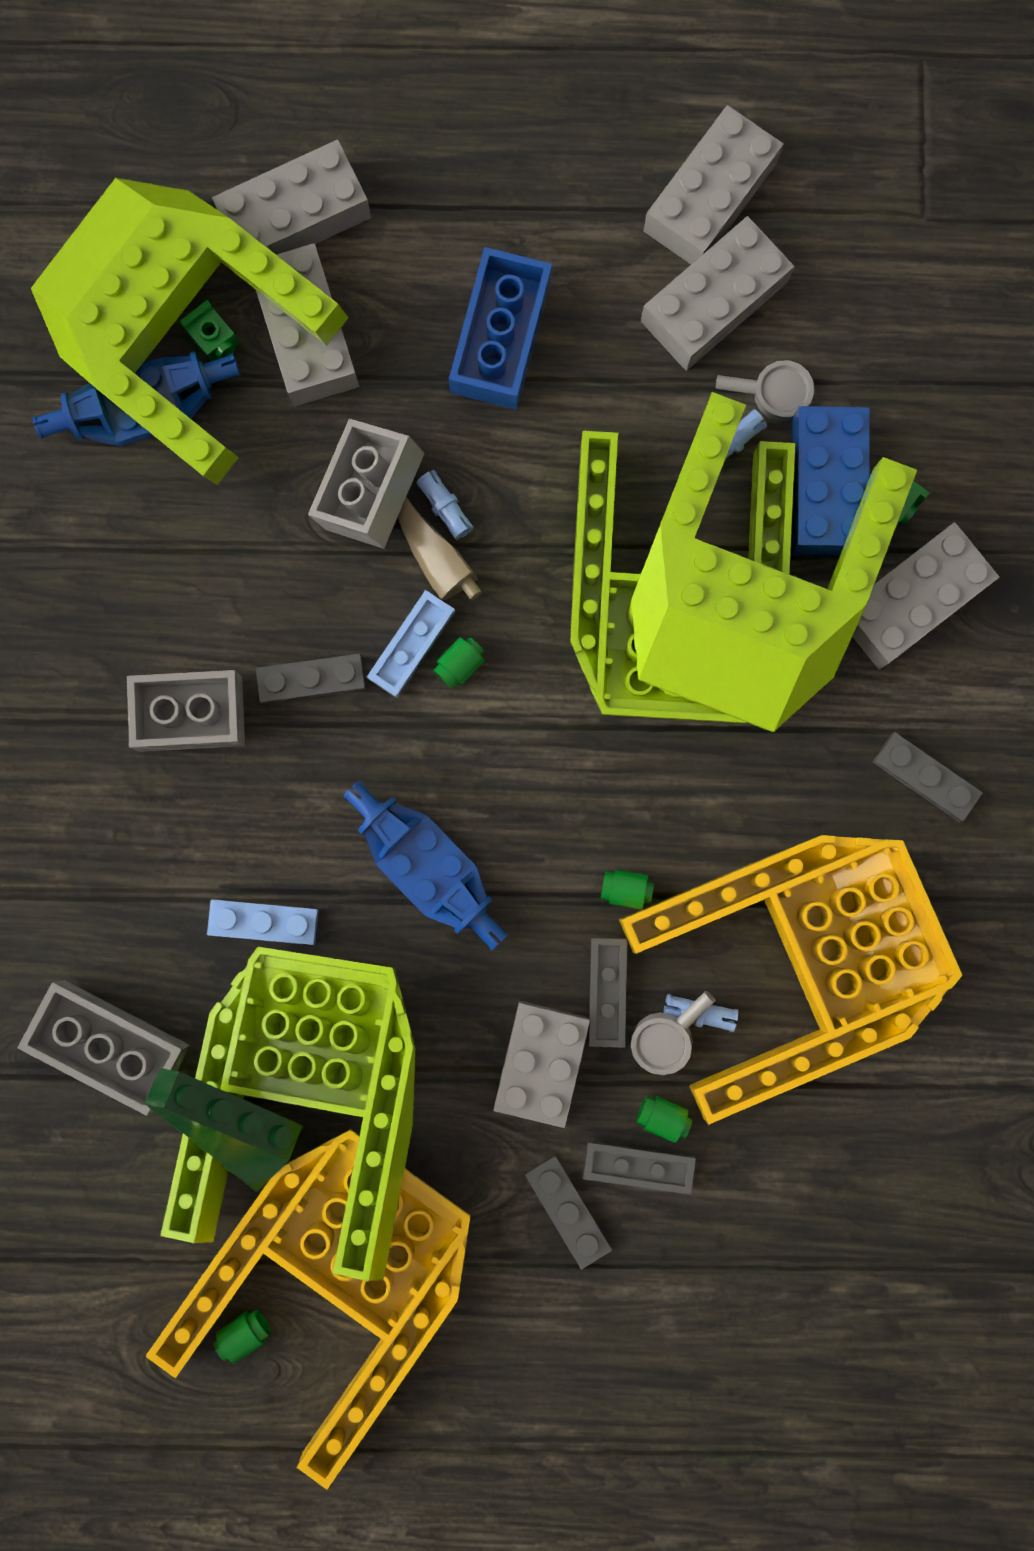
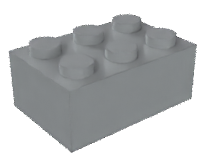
M349 419L308 515L327 531L384 549L425 453L408 435Z
M235 670L127 676L129 748L145 752L245 746L242 676Z
M519 1001L493 1111L565 1128L590 1019L585 1016Z

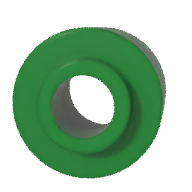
M459 637L436 661L438 665L433 671L446 685L454 690L458 684L462 686L485 662L481 657L485 651L472 638L469 637L465 641Z
M615 869L614 872L605 871L601 899L609 900V904L643 910L644 903L651 904L654 883L647 882L648 874Z
M646 1096L639 1109L636 1123L643 1125V1130L676 1143L679 1137L682 1139L687 1137L691 1128L692 1118L688 1117L689 1110L659 1096H655V1098Z
M256 1309L251 1313L246 1311L216 1331L217 1340L214 1341V1348L223 1361L229 1360L235 1364L265 1344V1339L271 1335L270 1326L259 1310Z

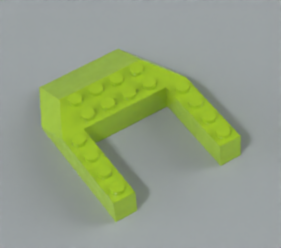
M115 178L31 287L32 293L60 358L196 471L218 485L239 457L135 374L220 263H223L326 346L347 321L348 316L332 298L233 220L190 191Z
M712 392L631 599L638 680L774 732L834 678L867 605L917 470L885 457L878 462L872 470L828 589L817 586L695 539L746 407L743 403Z
M583 431L580 450L570 642L601 714L746 723L638 680L631 599L641 574L610 572L618 433ZM760 441L753 453L748 559L789 574L795 443Z
M257 947L248 959L247 967L242 972H239L232 981L231 985L233 986L221 1003H216L209 1013L195 1078L241 1099H244V1095L363 1117L333 1274L365 1281L384 1279L413 1127L415 1045L396 971L391 967ZM184 1133L161 1236L191 1243L213 1242L228 1170L221 1166V1163L209 1153L197 1147L195 1142Z

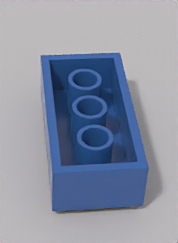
M484 247L449 376L451 394L514 410L518 409L551 284V263Z
M799 406L791 420V443H795L791 555L840 556L869 481V408Z

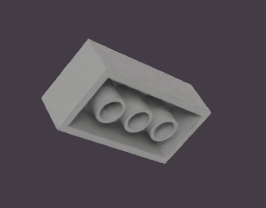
M727 105L647 212L643 232L689 264L694 263L725 235L776 166L784 144Z
M338 139L212 197L218 211L233 220L276 255L313 243L317 244L371 219L368 199Z
M747 216L644 305L641 323L687 371L788 283L795 266Z
M315 243L277 254L278 257L332 298ZM256 290L284 383L294 407L359 387L341 328L326 346Z
M954 522L874 584L867 605L852 637L880 670L997 580L999 576Z
M62 980L51 983L17 1048L147 1116L154 1111L144 1103L159 1068L178 1071L191 1045L70 982Z

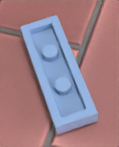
M425 590L367 678L397 698L455 613V609Z
M211 899L207 935L315 945L319 909Z

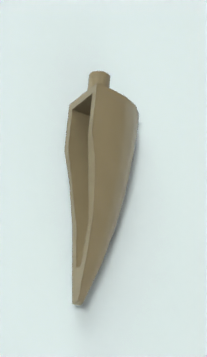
M406 497L397 518L415 559L440 600L450 599L463 590L470 600L479 597L482 591L475 583L478 577L462 555L418 513Z

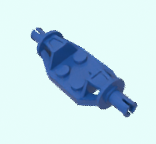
M196 351L190 352V356L162 357L143 363L135 373L191 419L206 400L212 399L211 384L235 376H241L233 353L229 356L204 363L202 360L200 361ZM91 383L86 384L70 395L67 392L61 393L62 409L38 417H32L33 424H37L34 428L40 439L70 429L78 441L88 439L121 447L154 436ZM199 383L201 388L182 401L180 392ZM99 418L103 426H83L82 421Z
M361 781L356 782L352 786L361 796V799L350 789L346 791L343 797L365 818L358 832L361 835L365 834L375 864L426 917L454 927L453 931L456 934L463 928L468 929L470 927L490 947L491 951L499 943L489 934L490 931L500 941L508 936L486 913L488 910L486 906L493 899L490 895L486 896L475 864L427 815L397 804L398 800L395 797L380 803L362 785ZM390 811H392V812H393L394 814H396L399 818H401L403 821H405V822L407 823V825L404 824L402 821H400V820H399L397 817H395L393 814H391ZM465 884H466V885L468 886V888L471 890V892H472L473 895L476 897V899L478 900V902L480 903V905L477 904V902H476L475 899L472 897V895L470 894V892H469V891L467 890V888L464 886Z

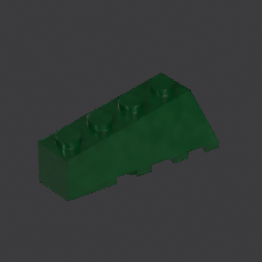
M159 1068L144 1103L176 1130L195 1142L197 1147L219 1161L226 1170L244 1181V1184L255 1192L289 1161L303 1126L180 1071Z

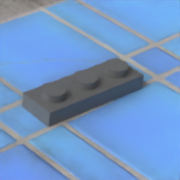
M361 654L256 668L261 704L366 690Z
M896 732L889 736L872 761L875 765L958 822L965 820L983 793Z
M591 938L589 1047L625 1048L627 939Z
M587 1141L583 1179L691 1195L696 1158L691 1155Z
M556 1154L525 1172L527 1180L581 1270L612 1251L611 1246Z

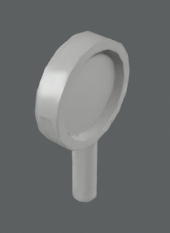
M790 360L776 361L766 366L759 374L757 380L717 375L715 389L754 394L759 410L768 418L777 421H791L799 406L810 405L814 395V382L809 372L802 365Z
M705 991L678 1018L672 1014L660 1012L650 1014L639 1021L633 1031L631 1050L634 1059L640 1067L653 1074L667 1075L677 1072L686 1065L690 1059L693 1044L689 1027L715 1002L714 997L709 992Z

